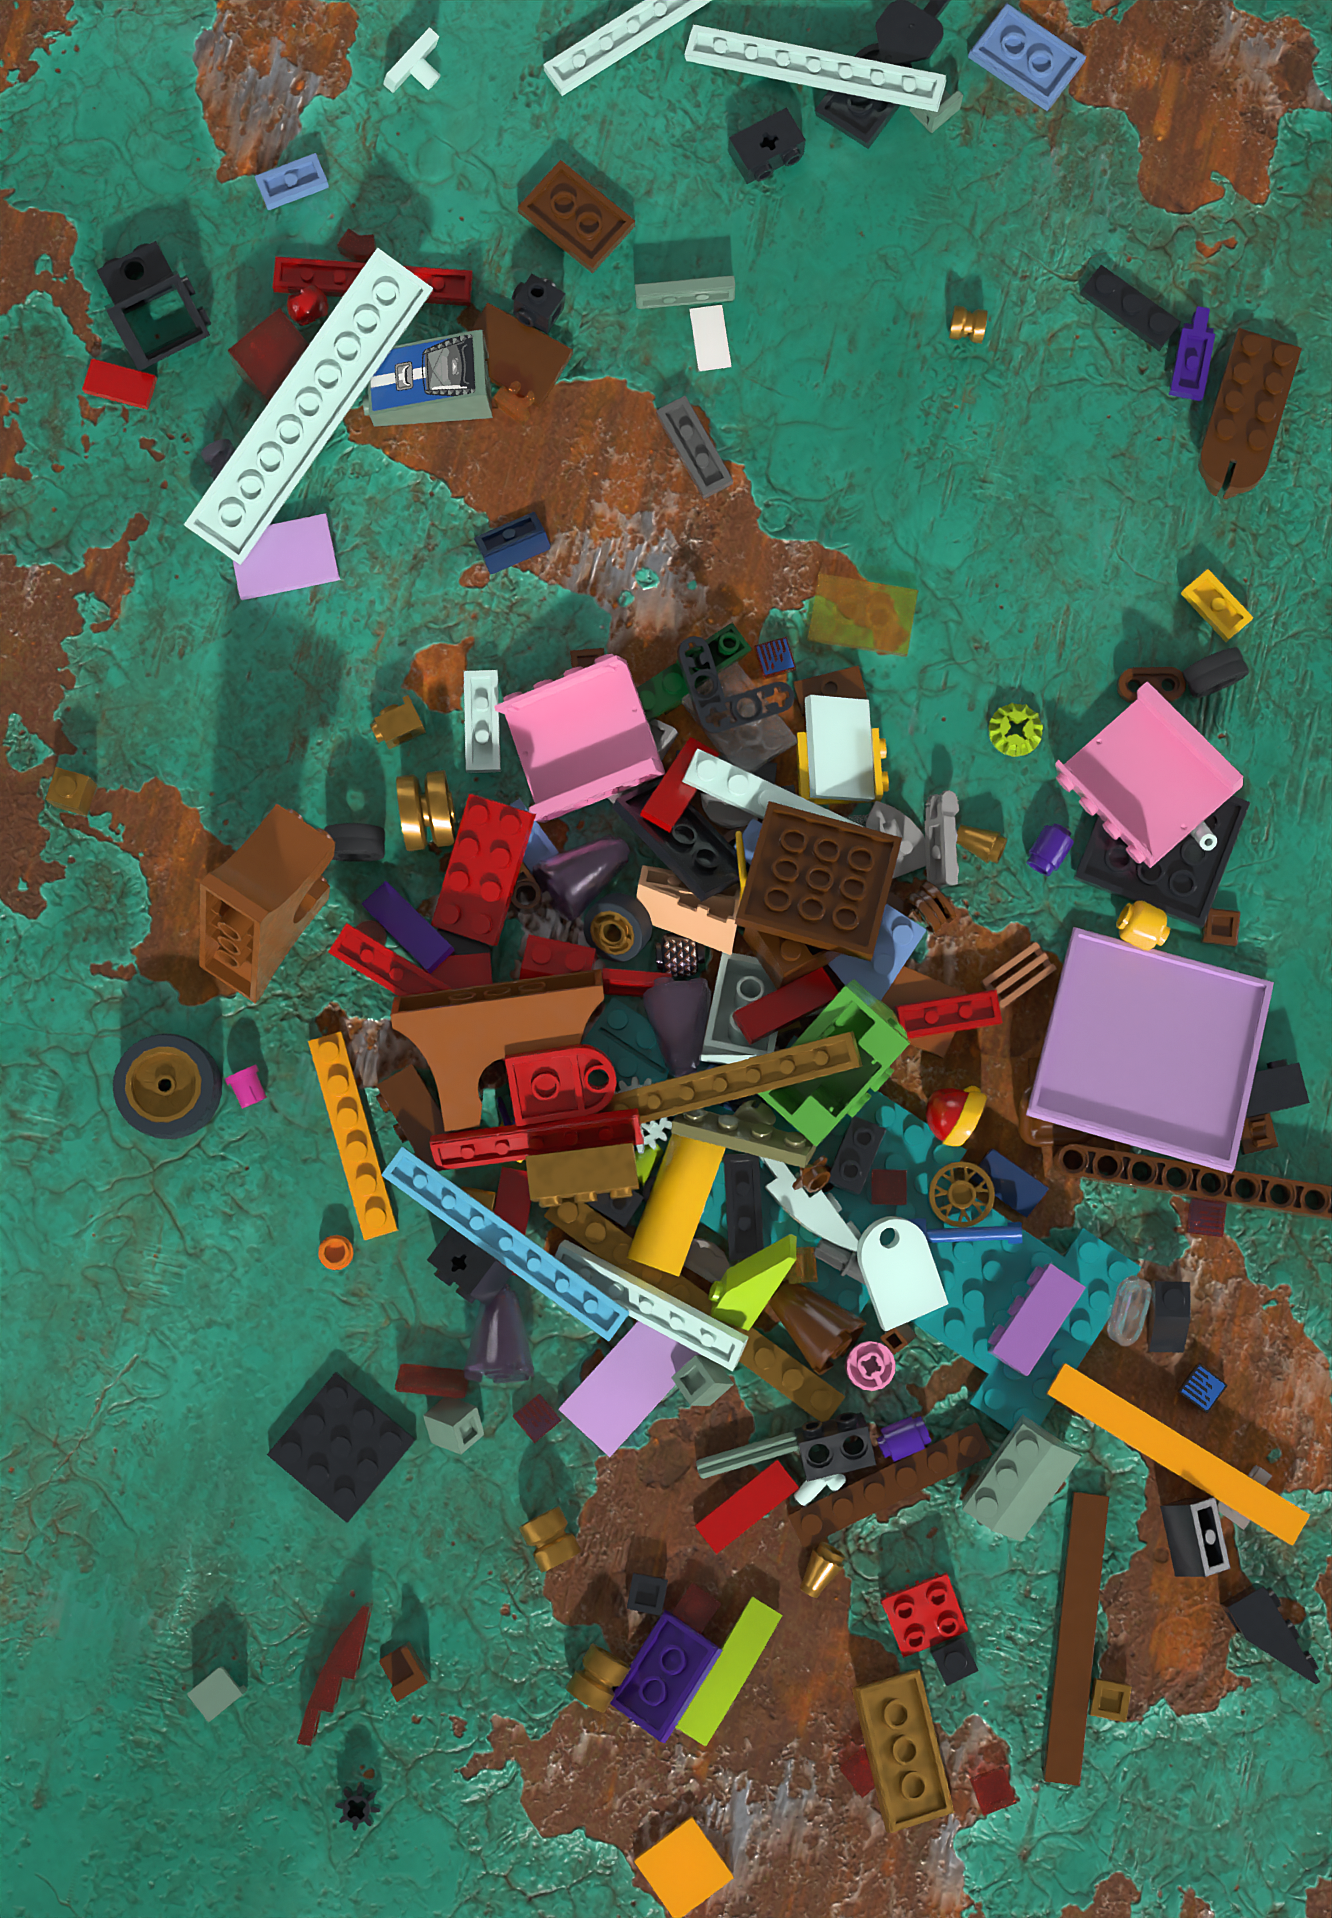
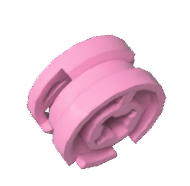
M865 1341L858 1343L850 1349L846 1356L845 1370L847 1377L855 1386L863 1390L875 1391L882 1389L890 1383L895 1374L896 1364L894 1356L886 1346L879 1342Z

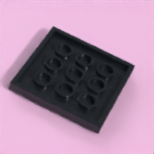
M1232 795L1204 820L1217 838V844L1213 849H1202L1191 833H1189L1151 868L1144 861L1138 864L1126 851L1128 845L1120 837L1117 840L1113 839L1102 826L1105 822L1097 816L1073 879L1133 903L1141 900L1163 910L1167 916L1201 929L1206 922L1250 802Z

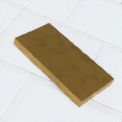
M920 1669L908 1670L852 1687L885 1831L893 1833L954 1813Z

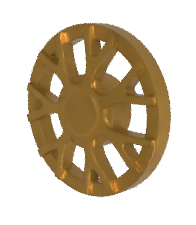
M969 1162L948 1164L934 1175L930 1183L929 1202L931 1208L941 1221L950 1226L963 1228L976 1225L986 1218L993 1207L995 1198L993 1183L988 1174L975 1164ZM953 1168H964V1180L955 1181ZM967 1168H969V1169H971V1170H973V1171H972L970 1174H968V1173H967ZM949 1170L950 1176H947L944 1173ZM977 1172L984 1180L974 1188L968 1181ZM941 1176L951 1182L948 1191L936 1185ZM986 1183L988 1189H982V1186ZM935 1189L939 1190L940 1193L934 1195ZM976 1192H988V1203L976 1202ZM947 1195L949 1204L938 1209L935 1197ZM971 1205L980 1214L973 1220H970L965 1208ZM952 1206L961 1209L958 1222L948 1218ZM980 1206L986 1207L983 1212L981 1211ZM941 1210H946L945 1215L941 1213ZM963 1216L966 1218L967 1222H961Z

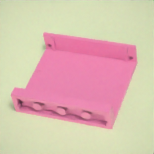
M613 654L600 656L594 660L595 664L584 669L581 666L569 669L564 672L563 678L555 681L552 679L540 681L533 686L534 690L524 694L522 692L509 694L503 698V703L494 706L495 711L505 714L535 802V805L528 807L529 812L536 814L534 821L548 822L666 774L627 660Z
M1146 682L1137 690L1138 699L1064 765L1058 760L1055 766L1058 774L1056 779L1059 784L1068 792L1073 789L1081 797L1079 803L1091 816L1095 813L1098 814L1105 822L1102 826L1106 832L1115 840L1120 837L1128 845L1126 851L1138 864L1144 861L1151 868L1243 786V776L1153 686Z

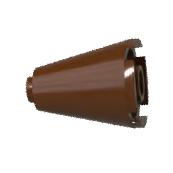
M794 1279L787 1282L782 1280L769 1303L818 1375L824 1374L834 1366L830 1359H836L839 1355L843 1357L863 1333L864 1328L862 1326L866 1325V1322L861 1317Z

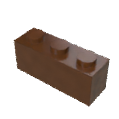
M411 1064L377 1084L376 1086L380 1094L375 1097L385 1114L390 1111L393 1113L398 1122L393 1125V1128L401 1142L409 1141L415 1151L413 1154L437 1171L429 1144L430 1136L454 1132L452 1130H444L442 1112L416 1067Z

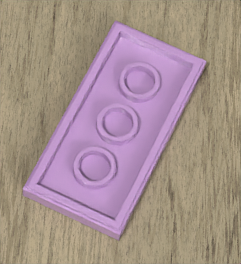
M638 1321L558 1410L603 1452L611 1457L676 1385L671 1377L695 1355L701 1354Z

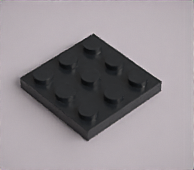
M335 1372L269 1451L267 1456L348 1523L417 1439L338 1372Z

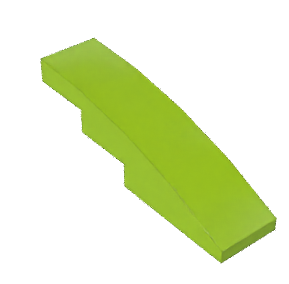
M754 1597L749 1599L735 1626L722 1644V1653L675 1728L700 1744L707 1746L783 1615Z

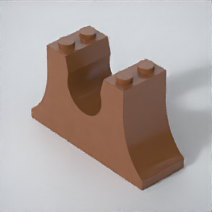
M276 804L245 843L216 870L209 872L200 883L199 966L255 1004L264 994L270 980L292 946L329 900L330 885H328L327 880L321 874L334 857L335 842L325 830L313 828L304 822L301 815L289 808L284 809Z
M601 969L394 997L390 1014L392 1028L408 1037L427 1060L438 1088L445 1131L462 1132L474 1130V1127H480L484 1089L481 1074L492 1062L505 1058V1055L581 1043L582 1034L589 1017L604 1000Z

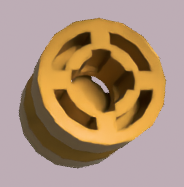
M955 305L949 338L959 340L962 337L966 338L968 336L971 342L982 344L988 311L977 309L971 313L965 307Z

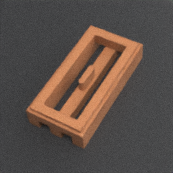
M1035 942L980 983L986 991L997 990L1001 1010L1057 968L1054 964L1050 963L1048 956L1045 952L1041 951L1039 944ZM1034 953L1037 957L1035 960L999 986L993 988L990 983ZM1038 965H1043L1045 968L1043 971L1003 1000L1001 999L999 993Z

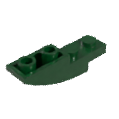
M730 623L705 640L709 646L718 677L723 675L752 650L733 623ZM693 647L685 652L686 658L692 657L696 666L689 668L691 675L699 670L708 669L706 663L699 666L697 656L702 653L700 647ZM678 658L674 664L636 688L648 723L663 713L667 715L690 699ZM698 676L694 687L699 693L711 684L712 681L707 676Z

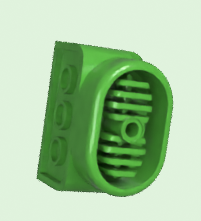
M855 979L838 993L791 1047L853 1031L862 1066L757 1093L816 1147L846 1114L852 1118L872 1097L867 1092L868 1089L871 1088L876 1092L894 1072L890 1065L911 1043L908 1040L906 1030L899 1023L894 1012L885 1003L870 994Z

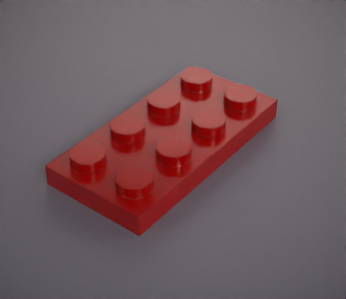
M475 794L468 795L431 926L492 946H498L536 817L535 813Z

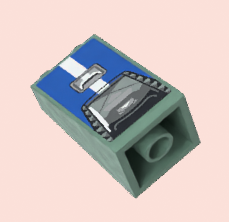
M474 330L394 346L369 381L368 395H363L365 416H370L374 427L493 418L491 379L488 373L487 361H485V359L489 358V352L483 330Z

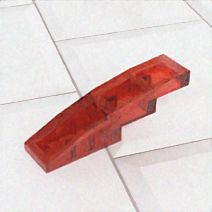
M366 1602L340 1636L321 1670L305 1711L297 1744L311 1746L315 1742L321 1712L333 1713L337 1708L343 1677L355 1679L358 1676L373 1603Z

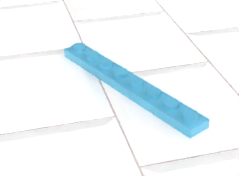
M401 1147L382 1173L384 1178L607 1341L611 1340L630 1312L405 1147Z

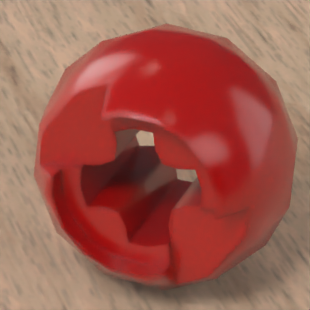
M315 285L303 288L299 293L288 296V314L300 326L310 324L316 321L315 319L327 316L328 299L324 292Z

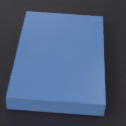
M1008 3L1004 5L968 55V58L1047 112L1086 60L1085 55Z

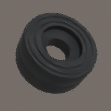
M1233 647L1216 652L1195 662L1182 673L1193 698H1199L1235 684L1247 676L1249 670L1243 660L1241 651L1238 647Z
M340 823L324 828L335 842L333 860L367 862L384 858L385 830L382 827L361 823Z

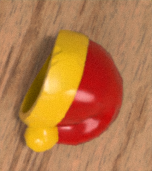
M969 1086L964 1090L944 1088L933 1092L927 1101L925 1111L927 1124L932 1133L947 1146H961L975 1129L986 1103L987 1095L982 1093L980 1088L976 1086Z

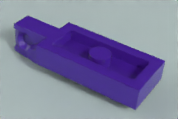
M1197 306L1196 311L1193 313L1191 324L1184 323L1179 336L1168 395L1201 401L1204 397L1215 334H1213L1214 328L1207 327L1210 308Z

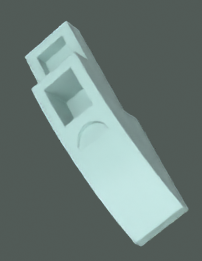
M760 1157L775 1178L765 1189L794 1220L821 1239L824 1238L843 1249L857 1252L858 1243L862 1235L852 1221L846 1224L840 1217L838 1212L842 1208L830 1192L825 1195L820 1190L809 1198L805 1187L794 1190L792 1187L793 1183L800 1176L799 1172L793 1175L785 1165L786 1163Z

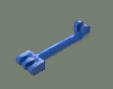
M926 1218L906 1219L923 1232L927 1243L1008 1240V1244L1022 1243L1021 1222H1008L1007 1226L927 1229Z

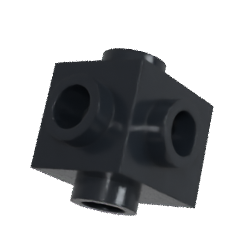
M531 273L525 283L520 282L513 292V314L525 326H534L548 334L564 310L566 293L557 289L556 285L549 279L539 278Z

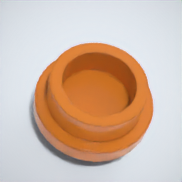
M332 1235L322 1241L318 1255L325 1267L332 1270H340L350 1264L353 1259L354 1250L347 1238L340 1235Z

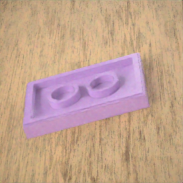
M326 513L269 525L242 565L233 560L241 600L340 580Z

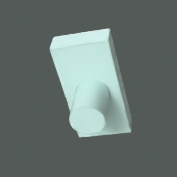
M430 27L386 74L383 84L392 93L398 89L410 74L427 90L432 88L441 75L425 60L436 47L439 36Z

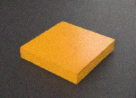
M693 1816L687 1818L634 1858L635 1864L673 1918H682L734 1879L733 1873Z

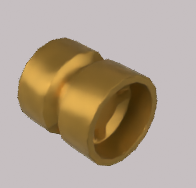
M560 1506L535 1517L519 1527L527 1545L536 1547L533 1556L541 1573L567 1561L582 1551L575 1536L572 1533L565 1532L568 1522Z
M591 1644L582 1660L585 1667L584 1670H576L565 1689L587 1706L604 1713L615 1696L612 1687L620 1686L631 1668L612 1653L595 1644Z

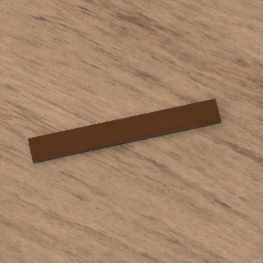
M1072 1491L1043 1780L1045 1782L1080 1786L1109 1505V1496Z

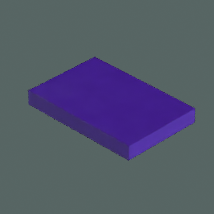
M664 1610L629 1667L631 1669L620 1686L615 1688V1696L610 1704L658 1741L666 1743L723 1650L673 1613Z

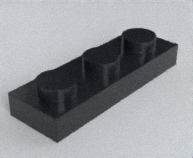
M1103 265L1099 266L1080 292L1082 297L1159 352L1181 323L1177 318Z
M749 1153L724 1154L729 1260H744L764 1249L759 1156Z

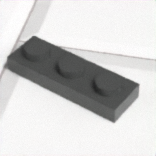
M686 396L656 410L658 420L703 500L733 484L731 475Z

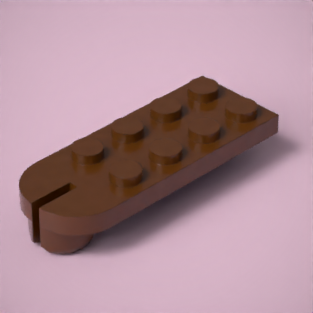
M1238 328L1198 456L1199 472L1205 480L1207 489L1213 496H1217L1224 483L1229 463H1233L1231 468L1232 476L1222 499H1229L1240 493L1248 492L1261 481L1267 469L1301 354V347Z

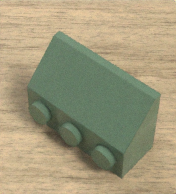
M1022 1414L964 1496L962 1510L990 1530L1022 1541L1082 1456Z

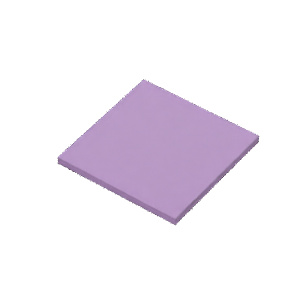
M1073 927L1026 1115L1232 1173L1235 1169L1274 982L1156 949L1146 951L1120 939Z

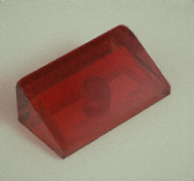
M404 1363L400 1366L395 1390L396 1392L463 1399L468 1396L470 1372L462 1369Z

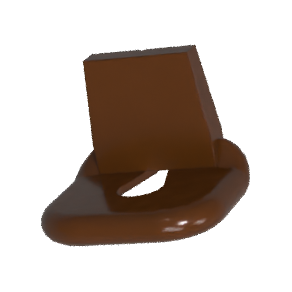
M1040 1057L1028 1058L1030 1085L1021 1093L1019 1105L1018 1132L1022 1140L1036 1147L1083 1144L1092 1140L1096 1135L1026 1115Z

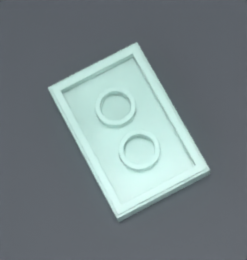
M818 695L805 697L810 798L867 802L874 800L869 700Z

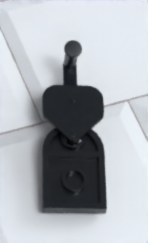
M896 0L890 3L875 25L878 43L864 47L854 57L912 68V62L928 59L943 39V26L938 17L951 0H930L924 10L907 0ZM829 90L816 107L815 114L869 149L901 104Z

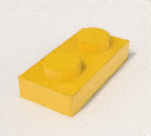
M1209 569L1181 592V595L1225 642H1228L1253 619L1252 615Z

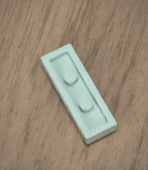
M498 670L464 671L465 758L467 773L501 772L499 712L495 711L494 708L495 705L499 704Z

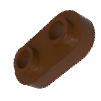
M1133 667L1124 671L1117 681L1119 696L1129 703H1134L1138 699L1137 692L1129 690V682L1137 683L1139 688L1148 682L1169 703L1176 701L1186 689L1183 673L1174 667ZM1162 682H1170L1172 691H1165L1162 688Z

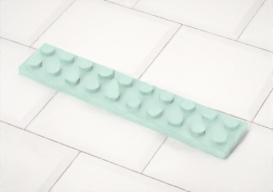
M377 248L189 516L184 526L236 563L242 565L425 303L433 288Z

